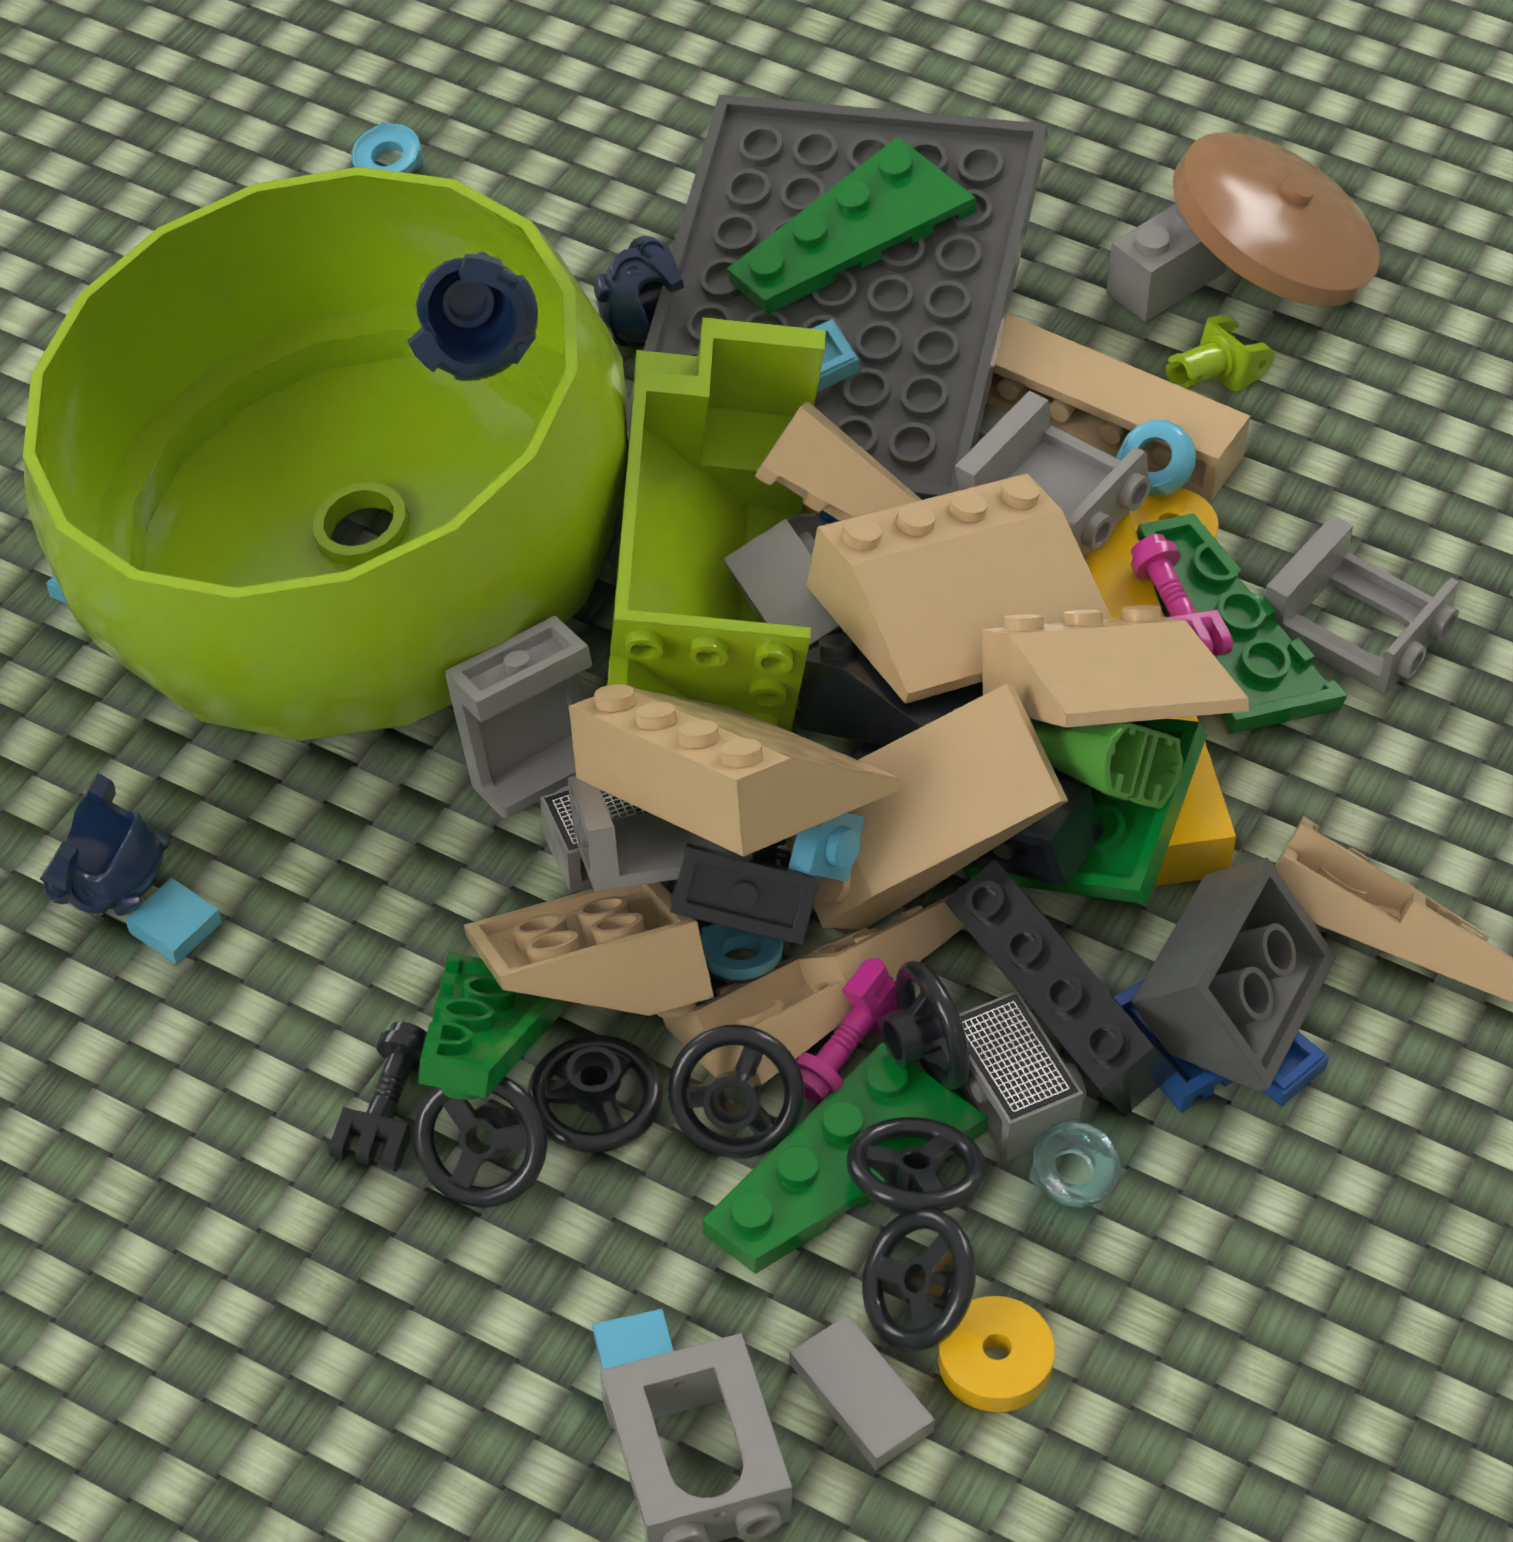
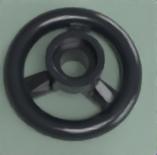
M908 961L901 965L896 975L895 995L898 1010L885 1014L880 1019V1027L885 1045L891 1057L900 1067L919 1061L925 1072L941 1083L946 1089L957 1090L964 1086L970 1073V1052L961 1018L950 994L939 977L924 963ZM915 983L920 987V993L917 996V998L915 992Z
M724 1025L702 1032L689 1041L680 1051L670 1071L668 1097L671 1111L678 1126L693 1143L721 1157L742 1159L759 1156L771 1151L786 1136L792 1133L803 1111L805 1087L796 1059L777 1038L751 1026ZM728 1045L744 1046L734 1071L722 1073L716 1076L710 1083L689 1085L694 1067L707 1053ZM763 1055L776 1066L784 1085L783 1106L775 1121L761 1106L760 1091L753 1079ZM727 1087L739 1088L745 1094L746 1101L740 1104L732 1103L726 1099L723 1090ZM703 1107L708 1120L722 1130L737 1131L748 1126L755 1135L745 1138H732L720 1135L706 1127L699 1120L693 1108Z
M589 1035L574 1038L550 1050L536 1065L530 1077L527 1090L543 1115L547 1137L565 1148L588 1153L616 1150L640 1138L656 1120L663 1100L662 1079L652 1059L636 1045L617 1037L605 1035ZM566 1065V1077L560 1080H552L557 1071ZM632 1068L641 1080L643 1097L636 1113L625 1122L615 1106V1098L621 1086L622 1077ZM549 1103L577 1104L582 1110L594 1113L604 1131L584 1132L565 1125L553 1114Z
M506 1076L491 1093L507 1101L516 1110L523 1125H519L515 1114L505 1105L490 1102L473 1108L468 1100L448 1097L442 1093L441 1088L433 1087L427 1094L417 1112L413 1140L419 1165L425 1176L437 1190L458 1203L473 1207H494L511 1202L520 1197L533 1185L543 1168L548 1145L543 1115L531 1095L522 1086ZM443 1107L460 1130L459 1145L462 1154L453 1174L441 1162L434 1141L436 1120ZM477 1126L489 1131L492 1137L491 1146L484 1145L479 1141L476 1134ZM526 1148L521 1166L509 1179L494 1186L480 1187L473 1185L483 1163L498 1160L512 1149Z
M920 1117L892 1118L867 1127L854 1138L846 1157L848 1173L858 1189L873 1201L890 1208L899 1215L904 1212H916L925 1208H933L943 1212L959 1207L972 1199L980 1191L987 1172L985 1157L981 1149L967 1134L949 1124ZM899 1138L930 1140L922 1147H909L901 1151L877 1147L886 1141ZM956 1152L965 1164V1174L958 1183L944 1189L939 1178L940 1165L944 1159ZM870 1168L879 1173L886 1180V1183L876 1177Z
M925 1208L916 1212H904L891 1220L880 1231L865 1261L862 1277V1297L865 1311L872 1327L885 1342L904 1351H923L945 1341L961 1324L970 1307L976 1282L975 1256L966 1232L953 1217L933 1208ZM928 1229L939 1234L921 1257H913L905 1263L890 1258L897 1244L914 1231ZM884 1280L898 1284L903 1296L909 1299L913 1330L901 1327L889 1314L884 1300Z

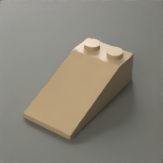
M1006 683L859 759L863 763L899 777L901 790L850 811L851 813L865 816L860 835V851L852 865L848 882L819 877L820 880L813 907L822 928L860 929L872 926L1068 802L1013 684ZM797 834L786 838V845L790 855H792Z

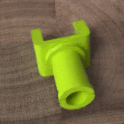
M1227 314L1213 316L1207 319L1199 346L1183 353L1174 354L1168 358L1167 361L1171 364L1166 365V374L1171 383L1185 389H1190L1196 384L1214 378L1229 390L1240 391L1260 379L1269 370L1274 361L1275 353L1273 349L1263 342L1244 346L1233 335L1234 329L1239 328L1236 320Z

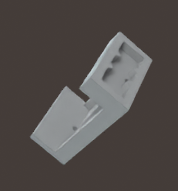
M1332 515L1266 586L1265 598L1276 610L1273 619L1292 641L1300 638L1317 659L1385 696L1401 677L1410 679L1416 673L1425 657L1427 647L1434 639L1442 642L1453 629L1459 615V610L1453 607L1459 581L1451 577L1437 594L1431 597L1349 553L1353 525ZM1331 584L1399 621L1407 628L1386 650L1385 657H1381L1359 648L1301 616V614Z
M742 1333L600 1370L603 1407L610 1430L615 1429L644 1525L645 1542H717L739 1535L745 1539H754L766 1536L777 1530L781 1524L792 1521L791 1481ZM724 1400L742 1456L743 1471L739 1481L733 1488L722 1495L709 1498L689 1495L676 1485L669 1472L653 1419Z

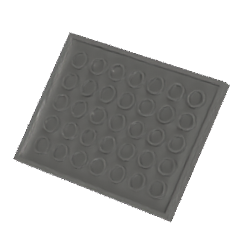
M719 95L672 251L685 288L671 293L662 285L643 351L697 356L702 318L809 329L833 319L858 357L861 372L817 392L814 407L921 500L958 491L955 465L977 444L1048 142L1047 124ZM897 137H900L976 198V213L962 220H958L954 215L934 225L933 234L915 243H912L907 238L881 251L882 259L864 268H861L860 265L850 266L834 274L833 283L768 315L730 283L728 267ZM633 387L627 404L628 431L630 428Z

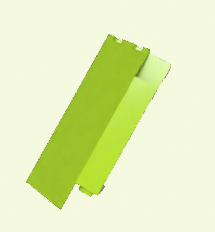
M702 318L697 356L636 350L607 685L624 684L636 689L730 706L791 732L811 639V627L761 623L731 580L723 558L784 519L788 520L794 515L802 514L803 497L777 481H774L770 486L754 476L800 406L807 401L813 406L815 404L825 352L826 330Z

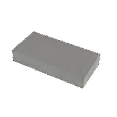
M848 1314L789 1352V1364L875 1470L934 1432L935 1419Z

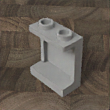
M1028 391L955 465L958 491L1028 473L1062 509L1084 559L1093 549L1098 550L1105 545L1113 528L1129 511H1135L1141 507L1149 494L1151 486L1150 479L1148 478L1147 452L1134 447L1122 460H1119L1052 426L1049 400L1031 391Z
M556 616L444 671L472 788L502 818H508L539 802L540 797L568 786V777L576 776L569 706L583 701L578 673L592 667L589 646Z

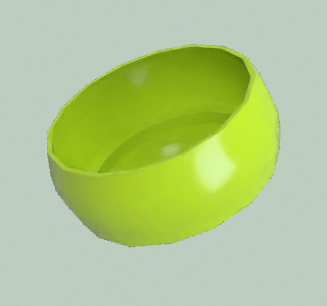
M354 167L256 183L158 227L78 295L31 373L23 448L26 505L37 539L74 618L92 641L129 671L200 721L298 741L406 726L452 704L444 671L489 648L506 642L511 637L553 616L558 617L565 624L586 604L621 528L628 457L627 399L623 359L600 315L562 257L534 223L456 179ZM482 251L502 260L504 266L511 269L518 276L523 275L529 282L536 296L538 306L537 337L518 364L514 363L503 372L487 379L472 382L455 380L453 375L439 368L432 372L425 367L414 355L407 340L422 328L417 316L416 302L420 287L428 274L444 261L463 258L464 254H477ZM379 508L393 514V519L388 529L377 539L366 544L347 546L337 544L331 540V535L336 525L344 517L357 510Z

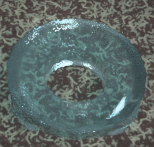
M1074 1119L1054 1124L1041 1134L1033 1149L1029 1180L1040 1187L1049 1198L1065 1206L1083 1208L1098 1204L1113 1192L1120 1178L1121 1159L1115 1144L1103 1131L1088 1123H1083L1080 1119ZM1066 1153H1073L1083 1157L1090 1165L1092 1178L1082 1184L1066 1181L1056 1169V1158Z

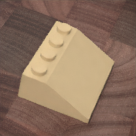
M1028 473L817 527L806 587L905 704L983 682L981 629L1004 627L1005 616L1020 614L1043 615L1044 624L1064 623L1063 612L1101 610L1103 612V619H1112L1062 509Z
M624 684L601 687L595 691L594 697L569 706L577 779L741 856H746L901 790L900 778L730 706L636 689Z

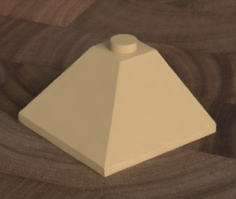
M660 882L594 892L593 889L464 925L467 939L502 990L647 1016L657 1014V1016L663 1018L687 1014L696 1008V1002L714 997L697 921L694 918L670 913L672 895Z

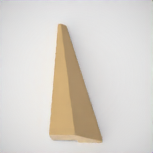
M808 401L800 406L754 476L770 486L774 481L779 482L803 497L804 505L817 512L824 510L840 521L921 500Z
M1303 816L1274 867L1314 924L1513 1003V957L1487 942L1489 935L1407 882H1402L1367 861L1368 857L1356 849L1349 848L1347 850L1318 833L1320 826Z
M953 894L925 908H922L921 905H915L901 911L902 920L881 931L878 928H860L781 961L771 972L760 978L751 979L739 986L734 982L716 989L717 997L700 1006H696L691 1012L677 1017L663 1018L665 1026L683 1046L702 1032L718 1026L746 1025L755 1027L777 1038L796 1059L840 1025L853 1008L842 989L866 960L871 958L882 960L889 972L888 975L896 981V975L901 965L908 961L920 962L965 927L945 903ZM728 1045L719 1047L707 1053L699 1062L714 1077L725 1072L734 1071L744 1046ZM763 1055L753 1079L756 1085H763L779 1071L771 1060Z

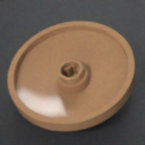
M1219 132L1205 135L1193 142L1178 163L1173 176V190L1178 207L1188 225L1216 257L1236 273L1262 289L1297 303L1318 307H1333L1355 300L1377 273L1380 262L1379 246L1367 218L1352 198L1336 182L1299 155L1258 137L1240 133Z

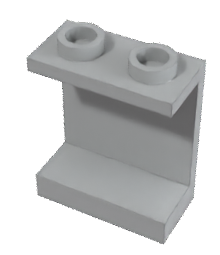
M576 776L568 777L574 837L594 892L678 879L687 843L738 855L651 813L611 818L600 789L577 779ZM750 853L742 857L753 859V854Z

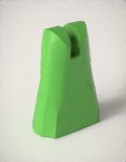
M1029 718L1053 770L1071 776L1106 795L1161 809L1172 795L1182 776L1183 757L1180 739L1172 735L1127 722L1062 727Z

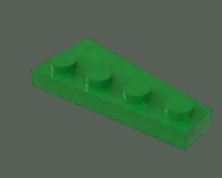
M897 137L728 267L730 283L768 315L833 283V275L850 266L860 265L861 268H864L882 259L881 251L907 238L912 243H915L933 234L934 225L954 215L958 220H962L976 213V198L900 137Z
M1194 513L1139 524L1136 531L1139 541L1154 534H1161L1165 537L1166 541H1172L1176 544L1181 558L1174 566V569L1197 613L1218 610L1232 636L1233 649L1231 653L1215 657L1248 697L1249 711L1219 714L1229 734L1336 711L1342 708L1347 697L1344 690L1334 679L1327 682L1312 665L1315 656L1300 638L1293 641L1273 619L1276 613L1273 606L1262 593L1255 595L1238 577L1241 570L1240 567Z
M448 952L445 972L442 973L439 996L435 1000L432 1022L429 1023L421 1054L418 1083L441 1088L443 1094L455 1099L472 1100L479 1097L486 1098L571 1002L502 990L481 958Z
M882 1042L843 1080V1086L836 1093L832 1091L790 1135L786 1136L702 1219L703 1234L756 1274L828 1230L829 1222L856 1205L862 1209L874 1202L854 1184L846 1164L850 1144L864 1129L887 1119L920 1117L949 1124L967 1134L972 1140H975L987 1132L988 1117L954 1092L946 1089L941 1083L913 1063L900 1067ZM899 1138L886 1141L877 1147L901 1151L909 1147H922L930 1140ZM870 1168L876 1177L886 1183V1180L879 1173Z

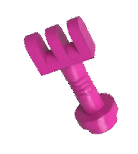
M1161 534L1148 536L1136 543L1131 549V555L1133 556L1130 563L1136 578L1140 580L1152 579L1170 614L1168 618L1185 620L1214 656L1231 653L1233 639L1219 611L1212 610L1197 613L1190 598H1188V594L1185 593V589L1174 569V566L1181 558L1176 544L1172 541H1166L1165 537Z
M871 958L861 964L842 989L853 1008L844 1018L841 1025L838 1026V1029L834 1031V1035L830 1037V1040L825 1043L816 1056L802 1053L796 1059L803 1076L805 1099L819 1105L832 1091L836 1093L843 1086L842 1078L837 1072L847 1061L849 1055L852 1054L857 1044L860 1043L861 1039L868 1032L882 1036L880 1027L881 1016L898 1010L895 981L888 975L889 972L879 958Z

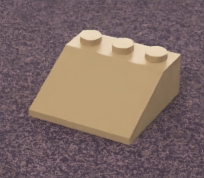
M1139 605L1122 607V618L1103 619V612L1101 610L1063 612L1064 623L1044 624L1043 615H1009L1004 617V627L981 629L983 695L1006 683L1013 684L1028 717L1031 719L1062 727H1077L1249 711V700L1246 694L1185 620L1161 616V606Z

